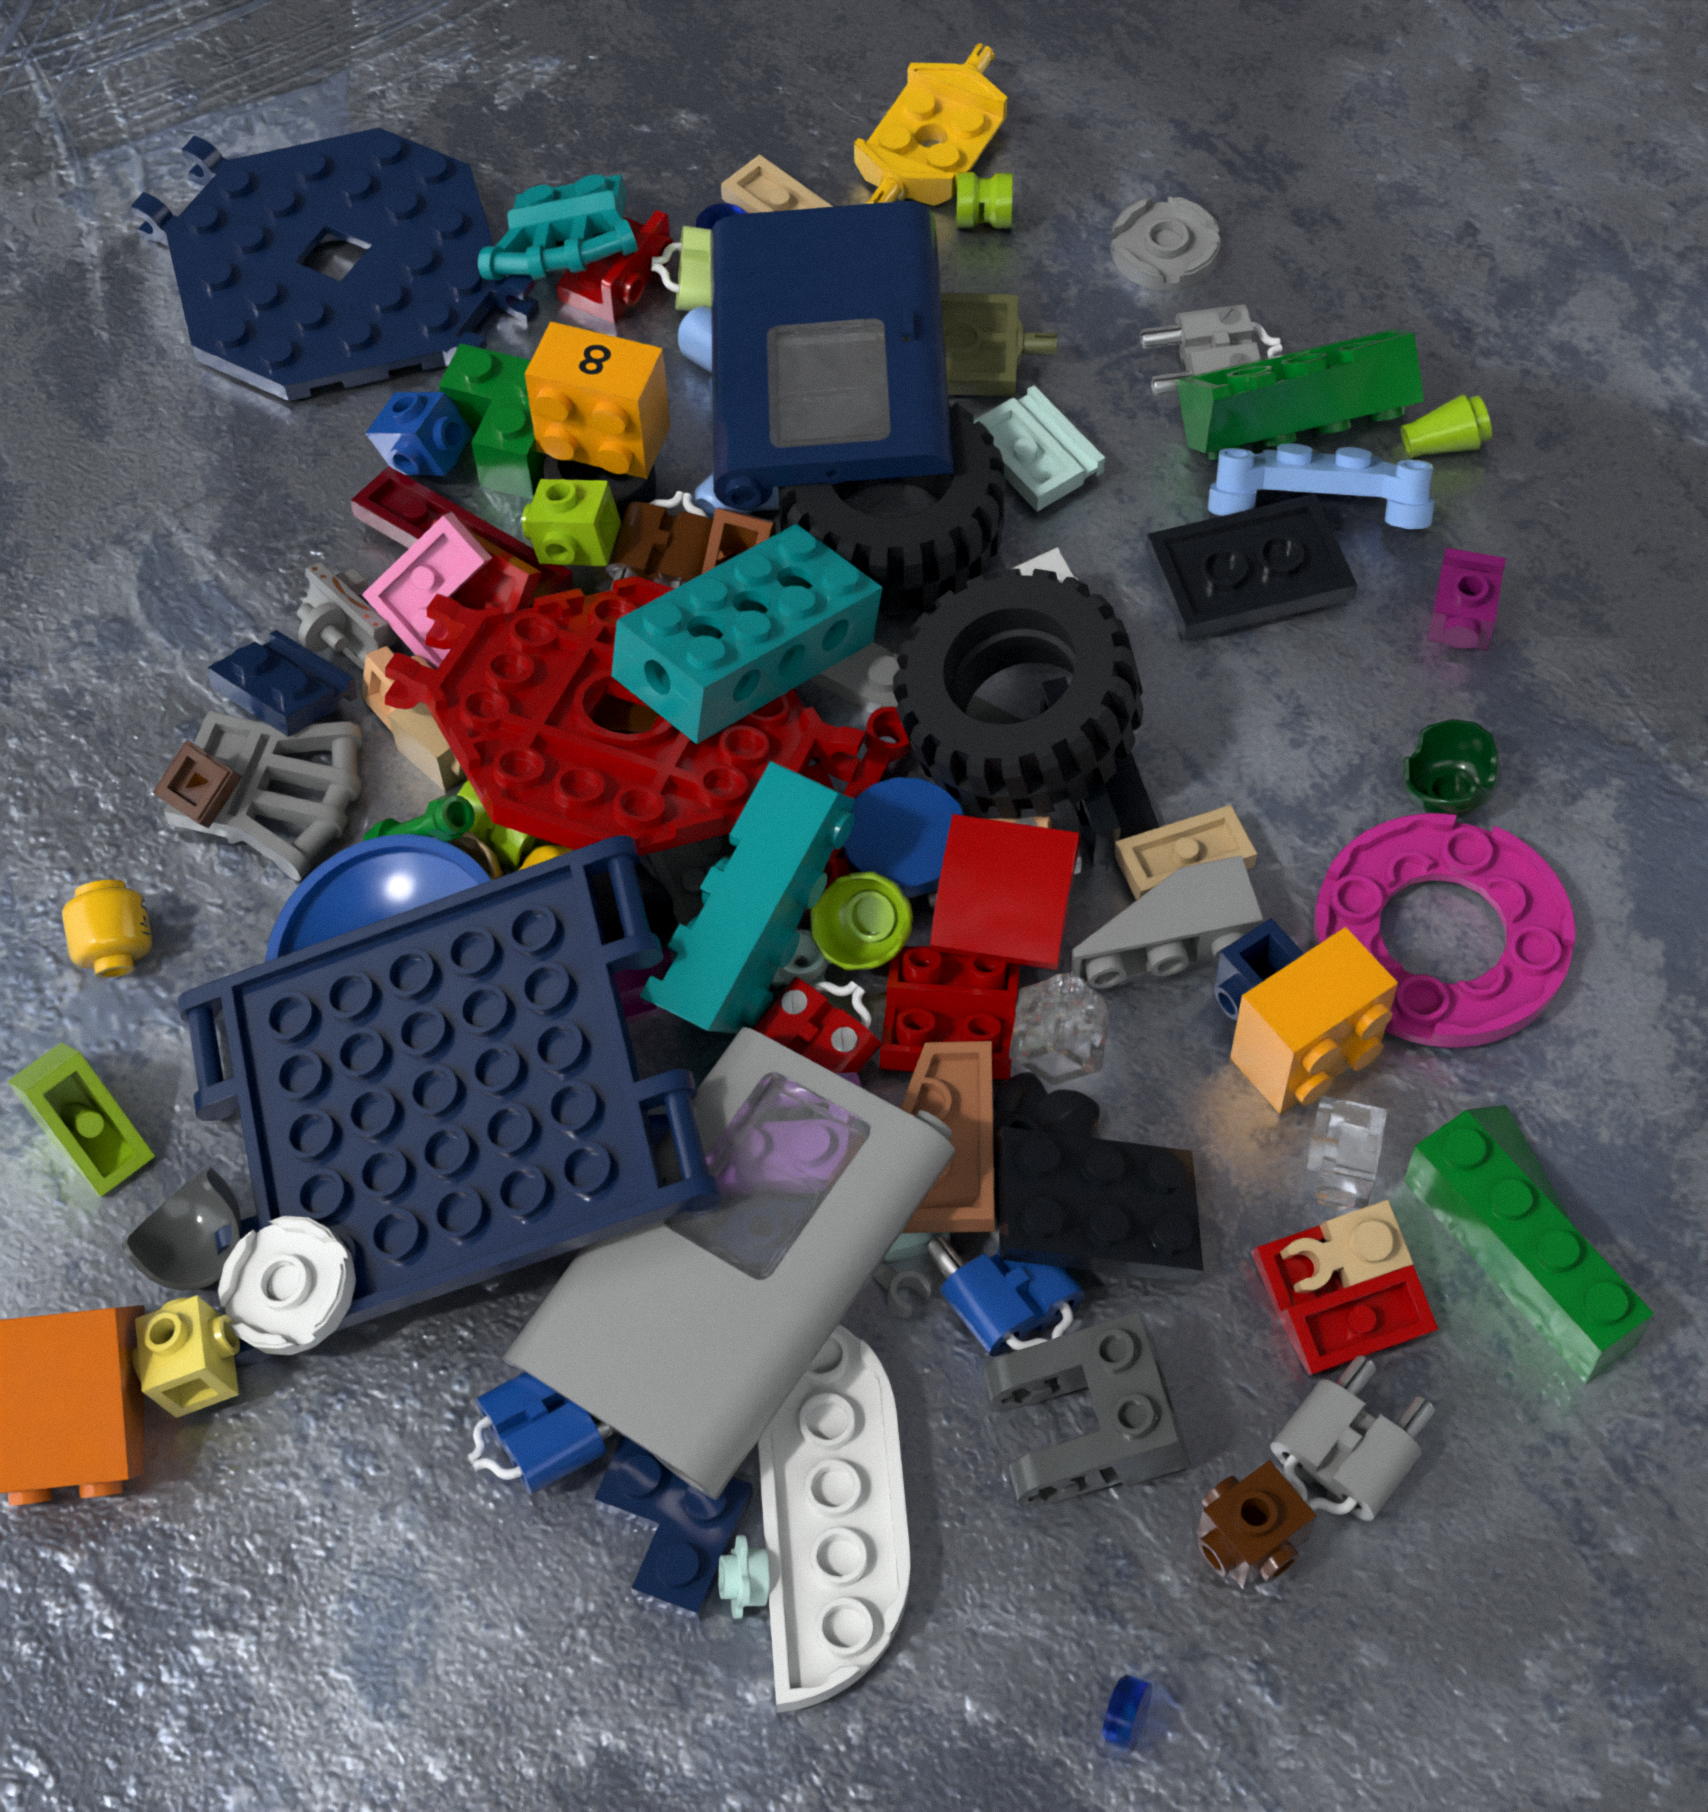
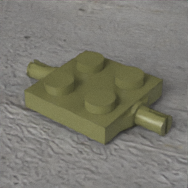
M941 293L948 395L1016 396V374L1022 361V356L1050 355L1057 357V332H1023V325L1018 317L1019 294ZM885 330L864 332V352L886 351ZM903 337V342L909 341V337Z

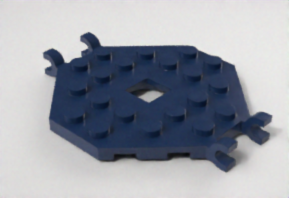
M382 128L369 129L231 160L223 158L218 149L211 143L194 135L182 148V152L185 158L197 163L189 171L190 180L205 185V187L185 210L177 217L172 214L163 202L145 192L130 206L134 215L146 220L138 228L139 236L148 241L160 242L169 246L195 359L287 401L310 397V388L343 381L344 387L349 388L389 379V370L421 363L423 371L441 366H449L460 343L483 349L487 347L486 338L472 332L493 306L506 310L513 317L526 323L529 322L539 309L538 300L527 296L535 287V281L530 275H509L501 280H485L479 273L478 256L481 249L485 246H494L470 165ZM345 240L367 249L341 281L301 265L317 245L328 241Z

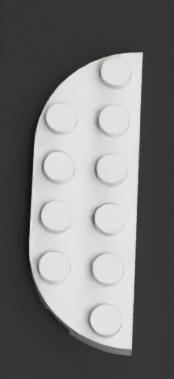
M840 1324L832 1332L758 1439L764 1537L769 1560V1608L777 1713L798 1710L827 1700L850 1687L865 1675L885 1652L897 1632L909 1595L911 1577L910 1544L894 1394L888 1376L871 1347L864 1339L860 1341Z

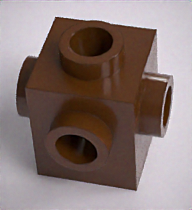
M1269 1460L1240 1482L1235 1476L1224 1479L1203 1498L1202 1505L1205 1508L1202 1510L1197 1534L1200 1537L1198 1546L1206 1561L1218 1574L1226 1576L1230 1573L1242 1589L1260 1576L1269 1583L1285 1573L1299 1559L1300 1553L1296 1549L1309 1540L1317 1515Z

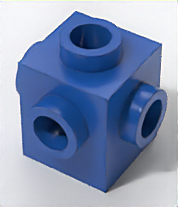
M394 392L366 432V435L388 465L404 475L445 476L457 464L460 453L474 435L459 414L457 405L445 392Z

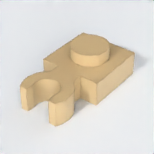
M1389 1200L1338 1216L1320 1224L1325 1243L1312 1238H1301L1293 1241L1280 1252L1283 1260L1292 1258L1295 1255H1305L1313 1262L1314 1273L1312 1277L1293 1285L1295 1292L1298 1294L1311 1293L1328 1282L1332 1272L1335 1271L1338 1272L1342 1285L1346 1288L1414 1264Z

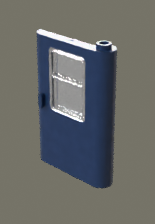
M898 201L735 214L717 221L710 233L713 491L716 498L724 505L734 509L750 510L766 503L773 494V487L818 483L838 484L845 481L954 473L936 221L933 212L926 205L919 202ZM903 337H909V341L903 342Z

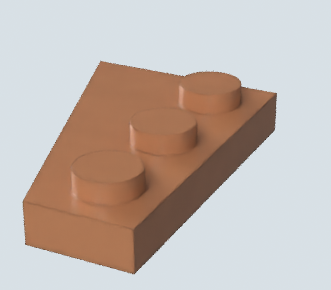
M992 1041L925 1042L900 1109L914 1117L919 1110H922L946 1124L953 1133L948 1141L956 1149V1155L902 1233L995 1232Z

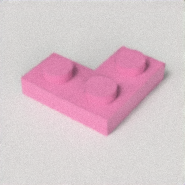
M450 512L443 515L362 596L389 623V626L415 655H421L433 669L437 670L450 649L443 650L425 645L426 634L435 621H437L426 617L427 607L437 593L452 598L492 557L457 517Z

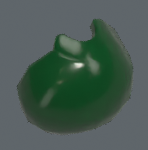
M1458 719L1445 720L1423 728L1419 733V740L1411 757L1406 756L1404 758L1403 780L1410 801L1427 813L1457 815L1456 819L1464 818L1485 806L1493 797L1500 780V762L1493 734L1476 722Z

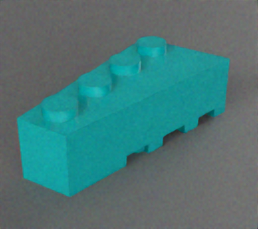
M770 761L729 834L730 844L736 846L731 858L722 857L714 867L711 866L700 886L702 902L705 904L699 916L694 917L687 926L679 924L667 945V948L675 953L673 963L663 981L650 976L639 997L707 1031L739 1033L743 1027H754L759 1018L771 1005L773 993L768 991L778 968L786 967L797 950L800 933L796 932V929L806 907L809 909L813 908L825 889L827 874L823 870L834 848L838 850L844 845L852 831L855 815L851 813V810L856 800L790 768Z

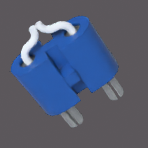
M995 1206V1232L989 1233L999 1245L998 1209ZM944 1236L933 1239L926 1247L927 1254L947 1278L941 1287V1294L992 1357L999 1356L1011 1349L1018 1351L1048 1341L1044 1338L1026 1341L1029 1332L1035 1328L1042 1332L1061 1321L1054 1328L1052 1339L1062 1336L1072 1325L1073 1311L1085 1297L1084 1290L1066 1268L1000 1260V1246L997 1254L989 1257L984 1253L968 1263L962 1260Z
M524 1372L476 1398V1403L483 1419L477 1423L473 1432L476 1448L467 1456L476 1472L480 1469L488 1468L498 1477L505 1480L519 1477L527 1492L532 1495L607 1454L603 1439L618 1431L596 1417L591 1418L588 1412ZM487 1428L502 1452L508 1455L512 1469L504 1468L497 1460L492 1458H482L486 1451L484 1431Z

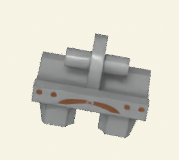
M322 562L306 567L305 576L309 580L310 588L305 600L297 610V616L302 620L298 630V640L308 650L319 652L331 647L336 652L342 651L364 671L367 653L385 646L390 647L402 640L389 626V623L374 608L372 609L368 605V601L362 596L369 586L367 579L357 570L352 568L335 575Z

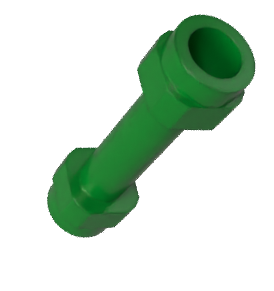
M444 795L430 801L423 815L403 823L389 818L374 824L365 833L363 841L387 835L414 834L435 837L444 842H450L462 837L465 832L471 829L475 820L474 810L470 802L464 797Z

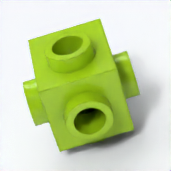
M540 479L532 503L526 504L522 515L524 536L526 539H531L539 564L607 566L621 526L609 482L603 480Z

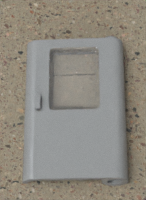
M746 1027L739 1031L696 1090L697 1095L695 1098L692 1099L709 1174L716 1176L719 1181L723 1198L721 1203L711 1209L700 1212L685 1211L583 1246L502 1357L512 1367L520 1368L652 1453L671 1472L714 1500L718 1499L956 1155V1149L948 1141L953 1135L952 1131L935 1116L919 1110L914 1117L765 1035ZM669 1127L656 1145L665 1186L682 1180Z

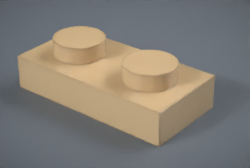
M760 154L721 183L722 199L742 214L833 207Z
M1232 805L1115 841L1114 857L1136 901L1180 867L1242 855L1248 870L1255 867L1257 852Z

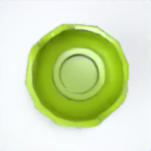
M875 871L848 873L837 878L822 893L816 905L811 908V939L824 959L844 970H869L882 966L896 957L908 942L913 931L911 924L914 918L911 902L897 882Z

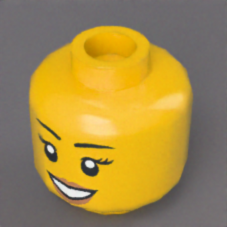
M99 880L79 886L75 890V897L70 899L63 907L62 919L69 958L71 962L81 968L94 969L95 975L98 978H116L132 973L135 970L134 962L142 959L152 949V935L145 899L137 891L126 888V884L122 880Z

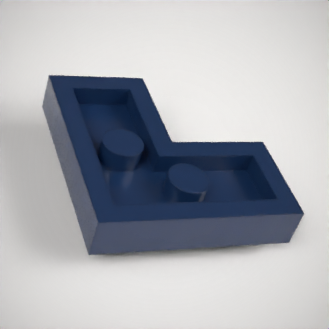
M622 1436L594 1501L596 1508L656 1531L632 1585L633 1597L700 1622L718 1579L719 1558L721 1555H728L753 1496L752 1483L732 1477L718 1499L714 1500L671 1472L652 1453Z

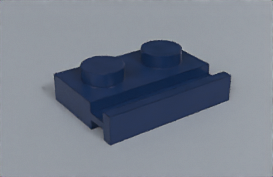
M278 630L269 633L270 641L264 645H260L255 641L235 650L231 655L207 667L211 688L287 737L335 711V702L345 698L351 702L357 698L354 677Z

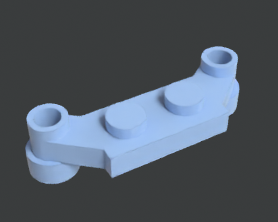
M1294 443L1281 444L1277 446V450H1263V453L1254 454L1245 449L1227 448L1219 451L1216 482L1210 484L1208 510L1213 514L1224 516L1253 509L1256 504L1257 490L1263 489L1372 496L1387 499L1386 523L1405 529H1424L1430 527L1433 520L1435 500L1430 497L1433 465L1421 460H1401L1395 465L1381 461L1380 457L1371 456L1372 453L1368 450L1356 447L1339 448L1336 450V454L1312 453V448L1309 446Z

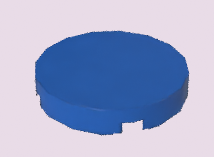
M895 777L871 785L854 798L856 801L851 813L855 815V821L848 839L842 846V851L852 873L875 871L897 882L907 897H916L938 890L952 814L964 815L960 804L943 788L921 778Z

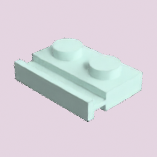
M1035 385L1028 388L1027 395L1021 399L1016 400L1013 397L973 420V424L980 421L992 434L994 445L1001 451L1005 479L1037 512L1082 486L1084 479L1093 473L1096 476L1104 473L1105 457Z

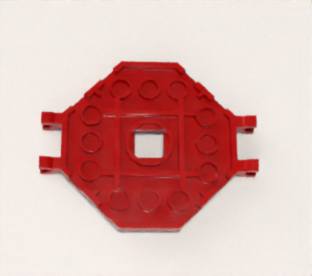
M638 576L614 580L612 590L584 596L581 589L578 588L534 598L533 608L505 614L500 606L476 611L463 607L456 600L437 593L427 607L426 617L437 621H435L426 634L425 645L443 650L450 649L437 670L423 666L417 660L398 652L394 654L385 667V677L395 680L385 694V705L406 710L415 707L419 702L426 704L492 823L573 850L610 837L626 835L635 839L638 854L643 856L728 834L732 831L770 761L803 775L812 757L820 759L823 768L830 775L852 783L861 760L855 756H857L864 742L866 731L852 727H835L823 723L813 706L808 708L804 706L795 693V688L699 744H695L660 715L651 730L645 733L623 734L612 732L596 725L591 719L606 694L650 708L611 676L617 619L675 589Z

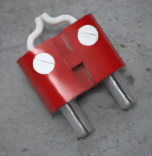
M794 977L759 1018L755 1026L751 1028L835 1074L851 1072L858 1074L881 1046L877 1037L868 1030L871 1024V1016L861 1001L865 991L853 981H850L848 985L843 987L830 982H821L811 987L803 980ZM821 992H829L836 996L852 994V1005L861 1016V1023L841 1008L836 1009L832 1006L828 998L822 995ZM812 1108L780 1110L777 1114V1119L779 1122L802 1121Z

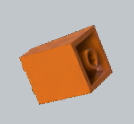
M144 1305L0 1320V1493H8L9 1506L51 1501L52 1488L79 1485L80 1498L123 1493L122 1480H129L143 1475L144 1393L141 1389V1381L134 1370L132 1352L137 1347L135 1318L145 1315Z

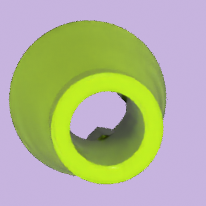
M1461 394L1419 419L1402 425L1401 436L1409 458L1413 459L1422 455L1479 450L1480 443L1492 439V426L1482 398L1479 395L1467 398L1464 394Z

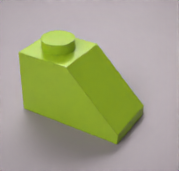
M60 1042L7 1081L44 1133L100 1197L155 1157L83 1055L63 1042Z

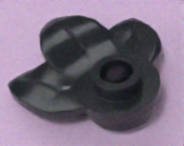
M1019 1073L1002 1084L995 1094L993 1105L996 1117L993 1119V1139L1002 1126L1089 1137L1098 1123L1100 1107L1093 1099L1075 1090H1056L1048 1094L1042 1082L1034 1073Z

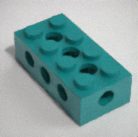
M795 524L617 619L611 676L695 744H699L873 643L883 587L798 524Z

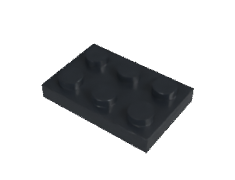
M1316 494L1147 534L1146 550L1184 640L1355 598L1357 583Z
M1006 1126L1001 1127L994 1138L1000 1260L1194 1283L1204 1271L1193 1154L1191 1150Z

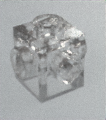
M1069 973L1054 975L1042 982L1021 988L1016 1005L1009 1058L1052 1085L1102 1071L1112 1002L1087 986L1084 980Z

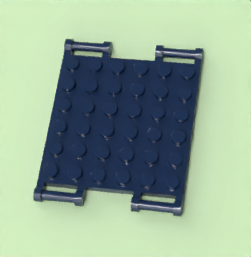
M619 835L601 840L192 988L178 996L180 1018L188 1023L198 1091L193 1095L196 1117L202 1121H218L231 1116L235 1109L239 1107L257 1214L241 1220L240 1240L252 1230L258 1233L264 1227L272 1225L268 1221L282 1216L309 1217L337 1234L352 1255L356 1276L352 1302L349 1310L334 1332L685 1211L700 1212L711 1209L723 1200L718 1178L709 1174L692 1104V1099L697 1095L692 1072L685 1069H674L643 1080L639 1078L615 973L626 969L643 970L651 968L661 962L664 956L659 936L650 931L635 869L640 858L635 839L631 836ZM603 872L610 873L625 938L611 943L607 942L592 876ZM222 1009L234 1074L233 1078L224 1080L214 1021V1018L219 1015V1011ZM659 1106H665L682 1176L681 1181L667 1186L664 1185L647 1110ZM231 1224L219 1228L215 1232L214 1236L218 1255L226 1250L231 1243ZM239 1338L240 1350L238 1354L234 1355V1358L238 1364L251 1365L265 1362L275 1356V1354H266Z

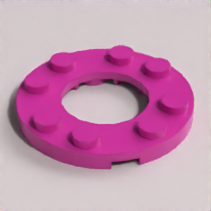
M1424 813L1399 817L1378 824L1360 834L1341 850L1328 868L1318 894L1313 921L1314 943L1317 946L1346 926L1398 982L1391 1007L1393 1015L1386 1025L1385 1032L1410 1042L1436 1047H1470L1495 1042L1511 1036L1535 1021L1550 1006L1560 991L1570 966L1573 946L1575 944V922L1570 900L1562 883L1548 863L1534 849L1511 833L1495 825L1491 832L1474 825L1455 822L1457 815ZM1430 880L1458 883L1479 893L1497 911L1505 930L1504 952L1496 966L1477 979L1465 982L1461 980L1456 984L1442 983L1429 975H1414L1404 970L1400 961L1396 962L1387 952L1380 934L1381 913L1389 899L1409 885Z

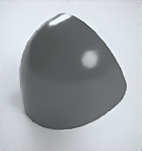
M209 1166L182 1186L147 1217L122 1243V1249L126 1257L140 1272L151 1281L163 1287L179 1291L208 1287L221 1279L224 1264L240 1241L241 1215L237 1199L225 1180ZM231 1224V1243L226 1250L218 1255L214 1236L215 1232L219 1228Z

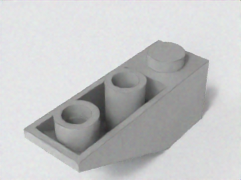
M1242 855L1180 867L1072 949L1069 980L1071 989L1087 986L1097 989L1109 988L1127 978L1152 973L1157 976H1169L1182 971L1187 966L1211 961L1218 962L1221 950L1261 925L1264 921Z

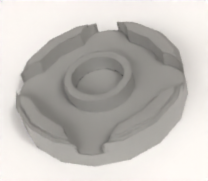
M1168 196L1167 202L1159 201L1153 203V197L1141 199L1125 208L1113 223L1110 254L1116 268L1128 280L1145 288L1175 291L1193 287L1208 278L1218 264L1221 244L1219 226L1216 219L1201 205L1182 197Z

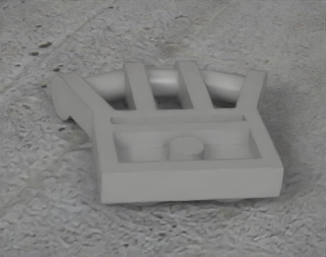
M208 711L194 744L243 775L210 828L199 825L167 803L164 808V814L168 824L226 837L230 844L244 841L274 861L290 878L300 881L311 870L309 862L332 838L343 835L348 822L345 814L349 802L357 800L363 783L357 773V751L362 747V729L352 722L311 724L287 737L266 723ZM329 750L332 752V767L282 756V754ZM276 780L325 791V796L322 803L266 790L270 781ZM256 815L308 826V828L292 844H289L256 822L254 818Z

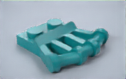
M593 174L585 176L573 184L553 188L549 185H537L527 189L522 194H517L514 208L510 209L507 214L508 232L496 246H485L479 253L478 269L481 277L485 280H501L506 275H531L532 279L536 281L549 278L550 272L568 268L571 273L587 271L588 264L619 252L624 257L638 252L632 229L626 219L623 220L627 191L622 174L609 177ZM604 233L593 238L594 234ZM565 240L564 246L555 247L557 241Z

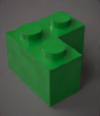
M460 343L439 384L440 392H445L457 405L459 414L474 434L472 436L474 437L472 448L480 487L533 500L540 479H544L543 466L545 454L537 452L526 386L525 372L531 360Z

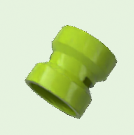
M957 172L956 229H973L978 223H990L994 229H1011L1013 173H995L991 178H979L974 172Z

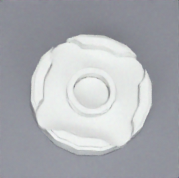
M282 1216L268 1221L272 1225L264 1227L258 1233L252 1230L237 1243L224 1264L218 1293L220 1306L225 1309L226 1315L233 1322V1324H227L234 1335L266 1354L293 1355L314 1348L337 1329L351 1306L356 1276L352 1255L337 1234L309 1217Z

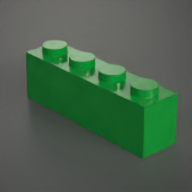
M1398 329L1385 330L1176 379L1187 446L1202 453H1207L1208 459H1218L1219 451L1222 449H1242L1243 444L1262 440L1263 446L1266 447L1292 443L1297 440L1296 432L1315 427L1319 434L1347 430L1352 427L1351 419L1371 415L1372 421L1398 418L1406 414L1405 406L1424 402L1415 333Z
M1506 1105L1465 1110L1414 1146L1403 1181L1585 1384L1638 1345L1654 1315L1653 1311L1576 1229Z

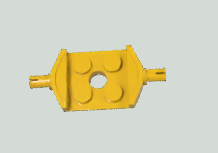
M977 44L965 63L961 65L956 63H910L907 68L908 84L867 142L860 138H857L854 142V161L865 181L878 187L866 204L895 202L896 199L904 201L906 198L936 206L952 199L957 191V172L971 171L1007 118L1008 97L983 76L987 67L995 59V54L989 46L986 45L983 50V44ZM926 140L941 142L934 144L930 148L920 145L921 142Z

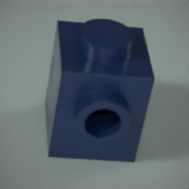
M1272 918L1220 951L1213 990L1219 1006L1233 1020L1238 1019L1243 994L1304 954Z

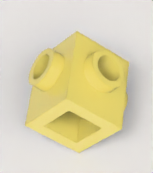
M198 1295L171 1300L164 1304L161 1309L135 1318L137 1347L133 1349L132 1362L136 1375L141 1381L142 1392L175 1418L239 1395L234 1355L239 1353L240 1341L239 1337L234 1335L227 1324H233L232 1320L225 1314L220 1315Z

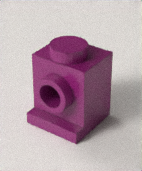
M1452 548L1445 549L1436 586L1428 641L1445 643L1460 649L1488 650L1496 621L1506 558Z

